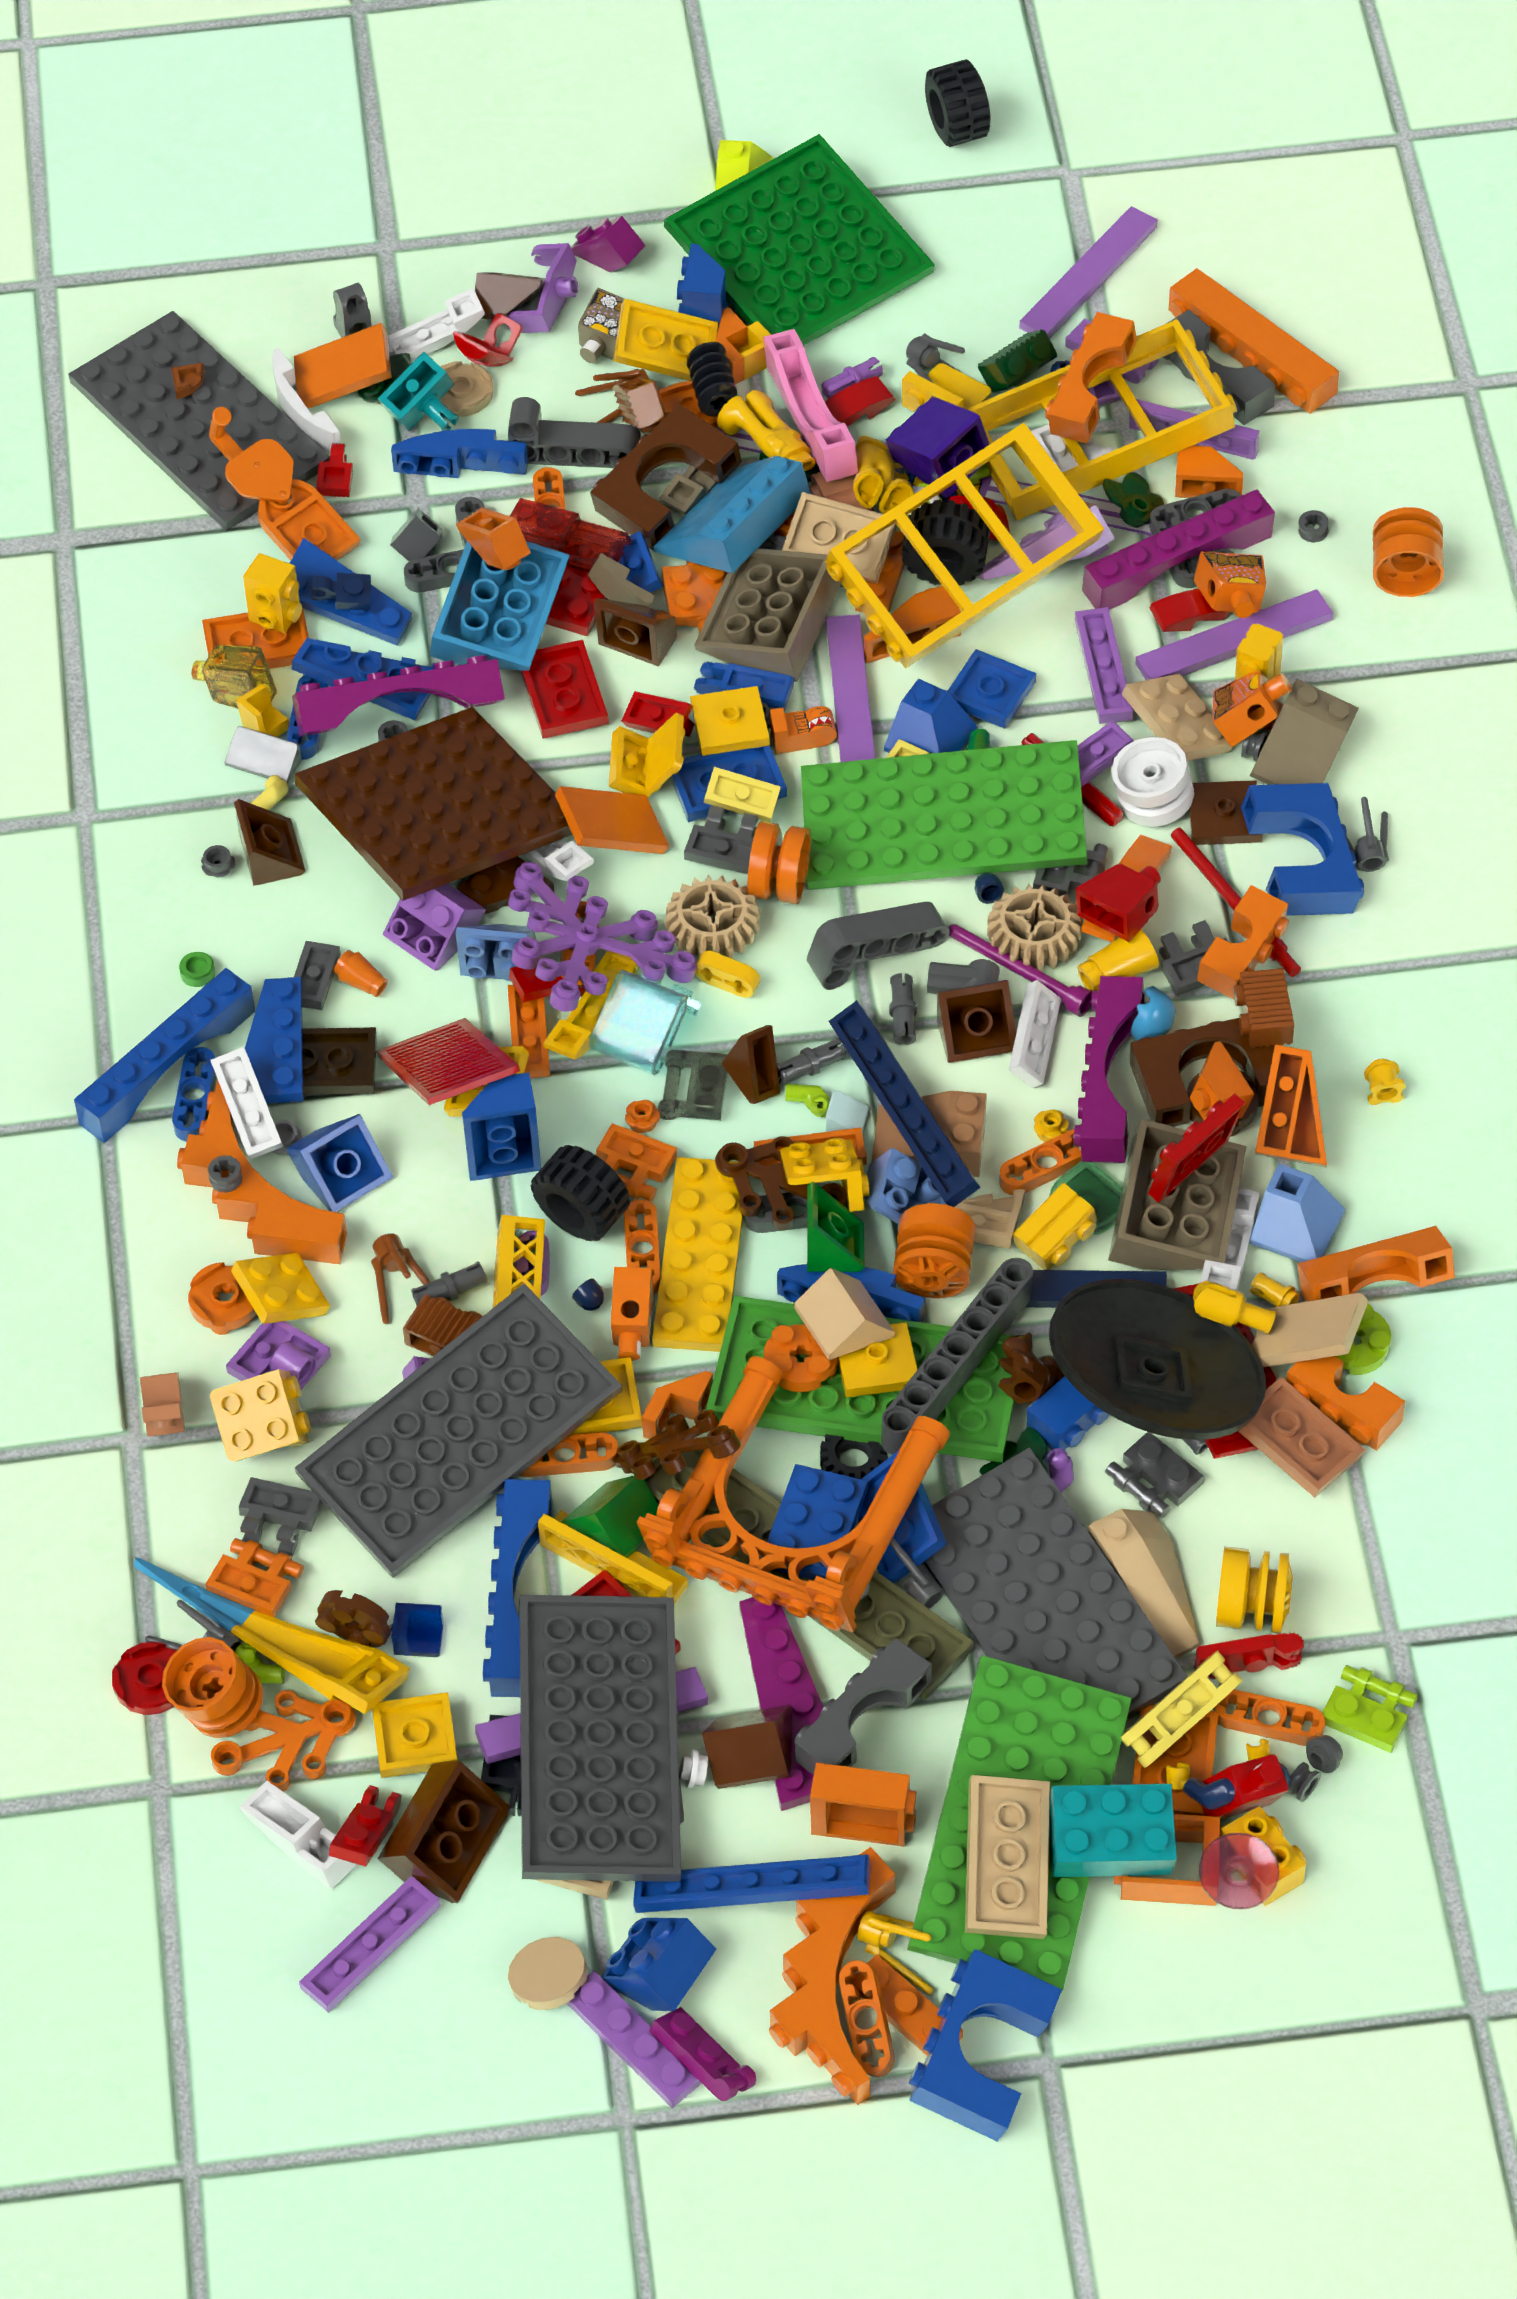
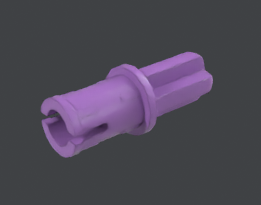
M871 357L854 367H845L842 373L821 384L822 394L829 399L857 382L874 376H882V365L870 370L880 361L876 357Z

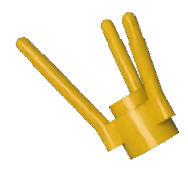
M867 1911L860 1922L857 1932V1939L867 1943L865 1952L874 1956L878 1954L903 1977L927 1994H932L934 1989L882 1950L884 1946L890 1948L893 1945L897 1934L926 1942L931 1940V1935L912 1929L914 1922Z

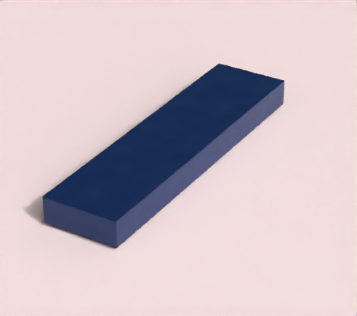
M1033 1270L1032 1296L1025 1307L1056 1308L1062 1298L1079 1286L1098 1280L1133 1279L1167 1287V1271Z

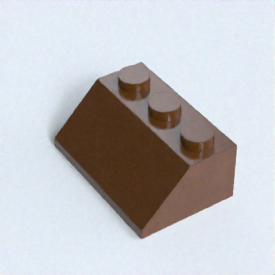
M460 1760L432 1764L377 1859L403 1882L413 1876L435 1896L451 1903H458L508 1816L509 1804Z

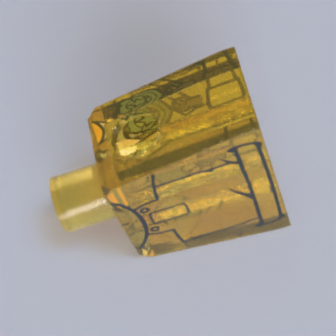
M217 645L212 649L206 661L196 660L193 663L191 670L193 680L206 682L210 695L216 703L238 709L236 700L260 684H264L268 688L271 702L277 693L261 647Z

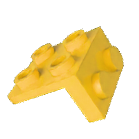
M944 363L937 364L927 374L932 382L911 371L902 378V406L913 412L919 406L925 404L932 396L964 409L979 404L984 400L986 401L991 397V388Z
M675 713L650 738H646L621 726L612 732L608 787L622 793L646 795L647 798L652 793L659 791L663 783L673 774H677L683 765L684 716Z
M832 1138L825 1141V1143L810 1145L798 1142L780 1150L788 1184L801 1185L809 1184L812 1181L817 1183L840 1180L842 1187L847 1193L849 1212L864 1210L863 1197L869 1196L867 1174H864L862 1158L857 1159L852 1140Z
M278 1369L214 1389L211 1392V1403L226 1456L230 1461L237 1462L285 1446L297 1447L310 1443L308 1433H311V1424L306 1412H301L297 1399L301 1397L300 1386L297 1378L294 1375H290V1371Z

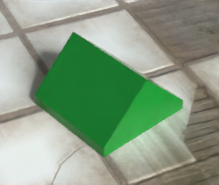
M812 1181L807 1185V1272H826L830 1267L840 1272H860L865 1268L864 1222Z
M635 1476L606 1482L563 1519L561 1523L628 1558L645 1543L636 1523L640 1516L645 1518L647 1513L656 1516L659 1505L644 1479L637 1480Z

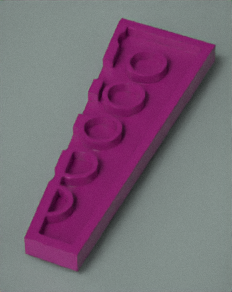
M751 1597L739 1601V1609L758 1695L759 1708L762 1710L785 1705L792 1707L791 1777L774 1780L780 1810L785 1811L810 1802L814 1775L796 1762L794 1741L804 1726H811L820 1717L823 1705L782 1606L775 1603L765 1605Z

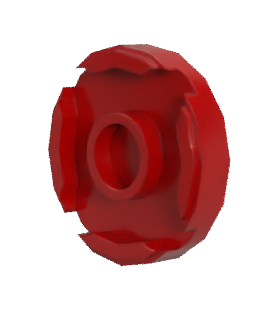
M159 1642L140 1643L127 1649L112 1670V1687L119 1703L129 1711L142 1715L161 1714L174 1708L166 1699L162 1681L163 1671L170 1657L177 1650H172Z

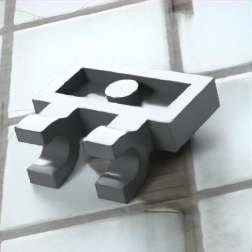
M711 805L705 825H693L684 850V860L748 874L750 853L757 828L755 826L758 816L744 813L738 833L723 831L726 824L725 819H722L725 812L724 808Z
M1206 920L1192 926L1196 934L1191 936V942L1195 947L1193 950L1184 953L1174 932L1163 935L1160 938L1163 947L1159 948V953L1163 958L1161 970L1176 996L1205 986L1197 981L1199 964L1215 940Z
M250 1477L238 1506L239 1515L245 1516L240 1527L241 1532L245 1533L242 1540L245 1542L253 1540L259 1543L264 1521L279 1524L281 1526L276 1535L277 1541H281L278 1553L283 1552L293 1557L300 1529L312 1531L323 1502L313 1491Z

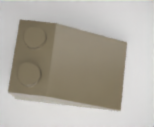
M1296 678L1292 686V692L1289 693L1250 773V777L1267 785L1323 783L1359 707Z

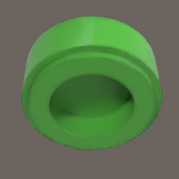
M191 952L185 955L179 963L180 977L188 986L202 987L215 977L214 961L207 953Z

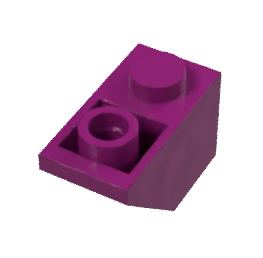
M620 216L612 220L605 218L593 228L591 225H587L575 235L577 241L571 246V249L575 256L608 272H612L627 266L646 245L624 217Z

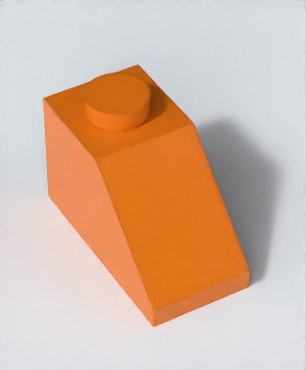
M1193 445L1178 452L1175 497L1191 498L1221 489H1233L1242 496L1243 472L1213 447Z
M482 507L456 524L459 532L487 565L502 570H509L518 566L521 563V559L531 553L514 517Z
M1218 1041L1213 1044L1202 1066L1190 1099L1194 1108L1198 1110L1203 1120H1205L1207 1112L1218 1100L1224 1103L1235 1093L1246 1102L1238 1118L1241 1119L1254 1096V1092L1222 1042Z

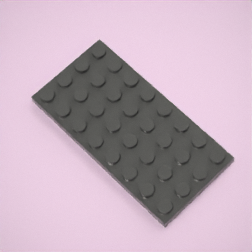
M171 311L68 373L70 383L225 531L258 512L260 500L242 497L226 479L225 469L229 460L209 438L212 413L217 407H225L231 412L232 419L226 425L225 431L243 451L262 439L277 441L293 458L292 479L306 482L318 474L319 461H330V456L174 311ZM203 362L205 377L202 385L191 395L177 399L171 368Z
M524 1283L295 1467V1472L382 1568L394 1578L504 1488L505 1479H515L620 1394L622 1392V1385Z
M1030 1447L931 1505L947 1545L924 1561V1563L944 1590V1594L987 1657L1130 1697L1131 1703L1126 1721L1140 1714V1710L1160 1702L1188 1677Z
M520 1595L522 1879L680 1882L681 1844L674 1598Z

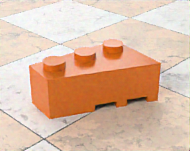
M1275 1045L1255 1155L1327 1168L1311 1051Z

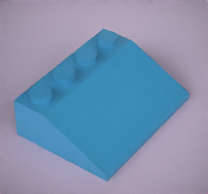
M773 456L737 467L721 484L717 483L653 546L654 552L734 573L796 510L802 492L811 494L802 462Z
M467 541L432 635L430 656L443 661L453 660L456 665L468 664L467 658L487 655L488 660L498 659L499 669L529 671L570 555L526 541L531 553L522 558L518 566L509 570H502L487 565Z

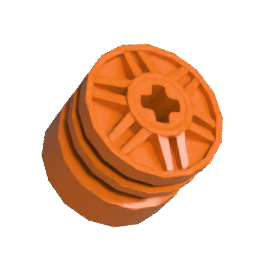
M1417 507L1393 509L1377 519L1373 525L1372 533L1373 579L1376 585L1384 592L1398 597L1420 596L1436 589L1443 580L1444 575L1443 525L1440 519L1430 511Z
M927 1203L915 1205L905 1210L899 1219L898 1247L895 1251L893 1267L896 1283L907 1292L926 1298L953 1297L963 1292L970 1281L971 1254L973 1253L975 1223L972 1218L962 1210L946 1204Z
M205 1637L194 1639L182 1645L170 1657L163 1671L162 1687L166 1699L203 1735L212 1738L231 1737L243 1731L256 1718L261 1708L263 1687L259 1676L222 1640Z

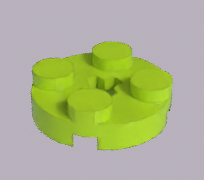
M1367 1304L1356 1335L1361 1337L1360 1344L1355 1345L1353 1342L1348 1354L1336 1356L1344 1362L1343 1369L1349 1370L1348 1374L1363 1375L1375 1371L1382 1366L1390 1350V1327L1386 1320L1379 1313L1375 1312L1370 1304Z

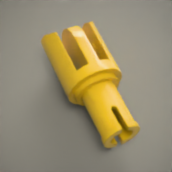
M1203 1281L1194 1289L1193 1299L1196 1313L1228 1327L1239 1322L1268 1334L1276 1316L1273 1310L1270 1311L1246 1302L1243 1292L1215 1282Z

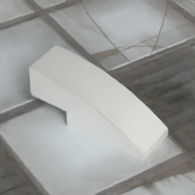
M266 1781L240 1806L241 1812L269 1840L329 1890H332L357 1865L329 1856L330 1843L336 1835L323 1826L319 1816L270 1782Z

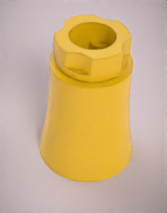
M1140 930L1129 942L1120 937L1100 951L1089 956L1087 961L1077 966V970L1083 986L1093 992V990L1099 991L1101 976L1136 977L1159 968V960L1152 943L1146 934Z

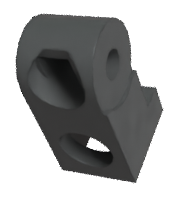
M359 282L333 291L336 314L333 315V322L341 338L353 334L350 333V329L357 323H361L363 329L372 326L367 298Z

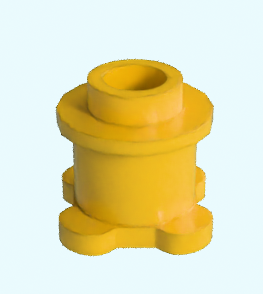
M1381 1058L1371 1062L1365 1069L1364 1077L1370 1083L1371 1094L1367 1097L1369 1104L1398 1103L1403 1099L1402 1090L1406 1086L1403 1079H1398L1400 1070L1396 1062Z

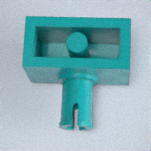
M425 352L378 398L385 410L407 431H410L425 415L433 420L442 431L452 429L444 418L454 426L459 420V417L440 401L454 386V383L447 372Z

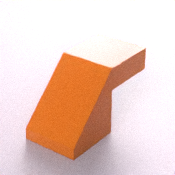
M728 307L723 310L715 342L723 344L726 349L729 366L732 370L731 375L735 381L734 385L744 380V357L737 350L748 345L747 326Z
M704 1371L656 1388L642 1416L643 1437L650 1439L661 1433L664 1429V1423L669 1419L671 1413L682 1414L685 1418L693 1420L696 1415L705 1411L713 1383V1373Z

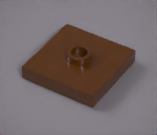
M1257 780L1193 783L1195 795L1189 808L1191 840L1196 845L1262 842V834L1248 833L1241 810L1249 785H1257Z

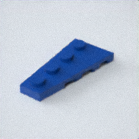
M303 538L289 563L295 565L296 577L299 582V600L302 608L398 646L412 620V612L373 585L370 588L369 611L335 609L336 600L320 601L312 599L313 576H326L333 581H337V573H356Z
M306 638L292 660L291 670L327 685L334 686L333 681L337 679L353 677L355 683L367 681V675L372 673L387 672L388 677L401 675L400 669L420 666L422 672L434 670V665L432 664V667L416 664V659L402 657L401 661L384 658L381 652L368 650L367 653L351 651L350 646ZM420 692L393 693L375 698L369 702L415 721L431 694Z
M301 977L265 979L245 1045L246 1053L266 1104L304 1101Z

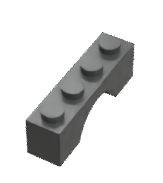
M1187 310L1171 320L1178 319L1184 330L1189 329L1196 343L1195 348L1198 352L1202 350L1208 359L1210 372H1217L1223 385L1222 391L1225 395L1230 394L1237 408V412L1233 413V416L1241 424L1246 425L1274 407L1275 384L1255 366L1244 368L1227 367L1215 362L1207 354L1210 344V327L1192 311ZM1176 351L1163 357L1177 366L1186 378L1195 382Z
M897 1638L886 1648L884 1646L879 1648L873 1655L870 1665L862 1673L857 1672L848 1681L845 1691L836 1700L834 1698L829 1700L821 1710L820 1717L811 1726H804L797 1734L794 1741L796 1762L813 1775L816 1762L852 1767L857 1762L856 1741L850 1730L857 1718L864 1712L879 1706H896L907 1709L932 1683V1664Z

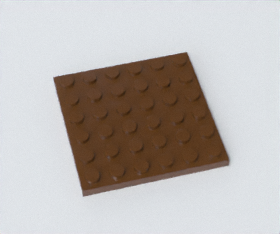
M474 707L461 710L295 773V785L402 901L573 835L555 797L556 792Z

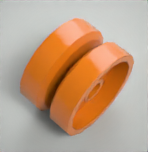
M764 821L758 823L749 860L748 895H754L756 899L767 900L773 894L776 886V894L780 902L796 905L800 903L810 862L811 832L809 828L791 826L785 832L782 841V831L779 824Z

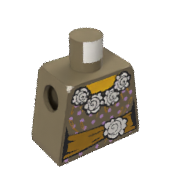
M601 288L595 290L578 324L579 344L582 347L580 355L588 363H595L601 355L611 360L614 359L621 304L625 299Z

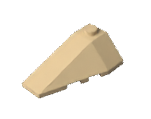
M1119 1509L1089 1524V1534L1173 1656L1177 1659L1198 1648L1200 1642L1173 1540L1154 1513Z

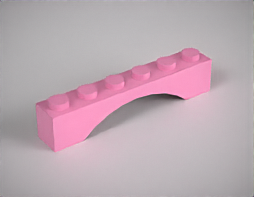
M795 329L763 337L767 370L807 446L811 449V454L816 460L826 482L857 474L855 441L846 424L838 422L826 406L813 376L805 348Z

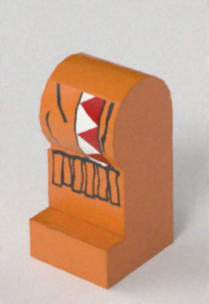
M816 706L807 711L784 713L783 707L770 709V732L775 755L827 746L834 742L837 737L833 714L828 707Z

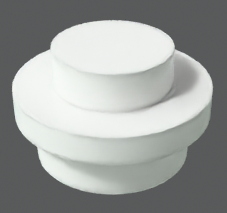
M692 1749L689 1757H682L680 1764V1779L685 1780V1787L693 1789L694 1785L703 1786L706 1779L708 1756L699 1754L698 1750Z

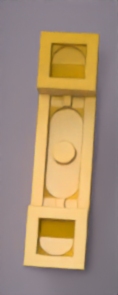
M607 950L593 971L607 977L608 982L605 993L602 995H592L586 991L579 1000L577 1008L570 1013L566 1021L562 1019L558 1021L544 1041V1048L574 1060L583 1056L597 1042L611 1023L627 996L640 967L629 956Z

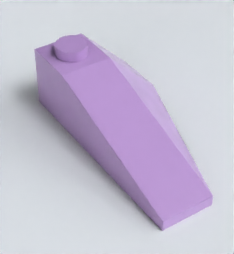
M1084 501L1104 527V531L1097 542L1070 560L1089 555L1092 558L1108 550V543L1115 539L1096 504ZM1061 512L1043 523L1046 528L1044 531L1039 530L1029 533L1020 539V548L1032 564L1078 535ZM1005 550L985 564L983 572L977 578L990 580L1022 571Z

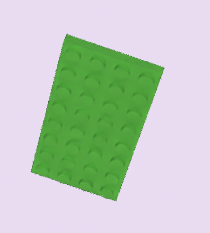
M1077 740L801 766L804 828H809L811 832L810 862L807 875L808 890L1088 864Z
M734 1296L706 1410H714L719 1421L744 1378L743 1370L750 1357L758 1356L763 1358L765 1344L772 1336L773 1329L779 1325H805L794 1309V1304ZM885 1317L889 1324L907 1322L917 1369H919L951 1328L950 1326ZM1003 1334L936 1419L950 1431V1437L942 1450H938L937 1453L1003 1463L1015 1401L998 1387L1001 1379L1011 1378L1012 1376L1002 1368L999 1361L1001 1358H1006L1002 1348L1003 1341L1013 1335ZM797 1354L794 1357L797 1358V1362H804L805 1357L808 1356ZM838 1364L837 1372L830 1380L829 1376L827 1380L821 1382V1387L813 1391L793 1392L785 1390L778 1384L756 1427L824 1437L826 1434L842 1436L844 1440L865 1443L874 1441L881 1445L882 1415L900 1391L846 1398Z
M981 1655L912 1929L930 1934L931 1940L926 1942L910 1938L907 1950L957 1964L960 1958L967 1961L970 1954L976 1949L1063 1991L1090 1877H1052L1049 1831L1047 1935L1045 1938L1036 1939L965 1933L969 1779L971 1775L1050 1781V1792L1052 1786L1111 1785L1122 1741L1121 1736L1124 1733L1131 1703L1130 1697Z

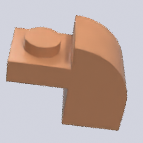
M179 1372L140 1377L143 1400L142 1416L143 1423L146 1424L147 1437L185 1432Z

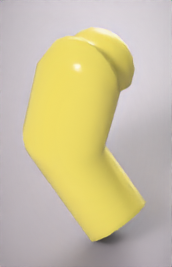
M278 775L270 776L265 782L266 790L254 799L251 804L267 810L271 809L287 795L289 790L287 781L282 780Z

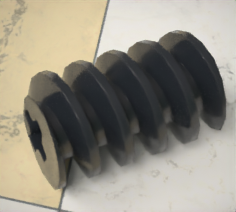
M707 342L695 347L689 353L686 364L700 411L707 416L718 417L723 406L731 398L737 396V388L734 385L735 381L731 375L732 370L729 366V359L724 345L719 342Z

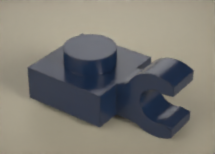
M337 573V581H333L326 576H313L312 599L320 601L336 600L335 609L369 611L371 575Z

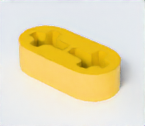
M704 951L696 962L695 974L700 980L743 998L751 997L761 982L760 975L752 967L713 951Z

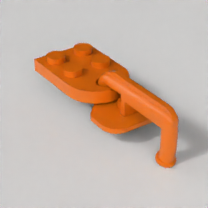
M217 407L213 411L209 438L229 460L225 469L226 479L242 497L260 500L258 506L259 523L265 533L290 561L303 538L335 560H339L359 546L361 540L359 536L312 485L301 480L292 479L293 458L277 441L262 439L243 451L225 431L226 425L232 419L231 412L225 407Z

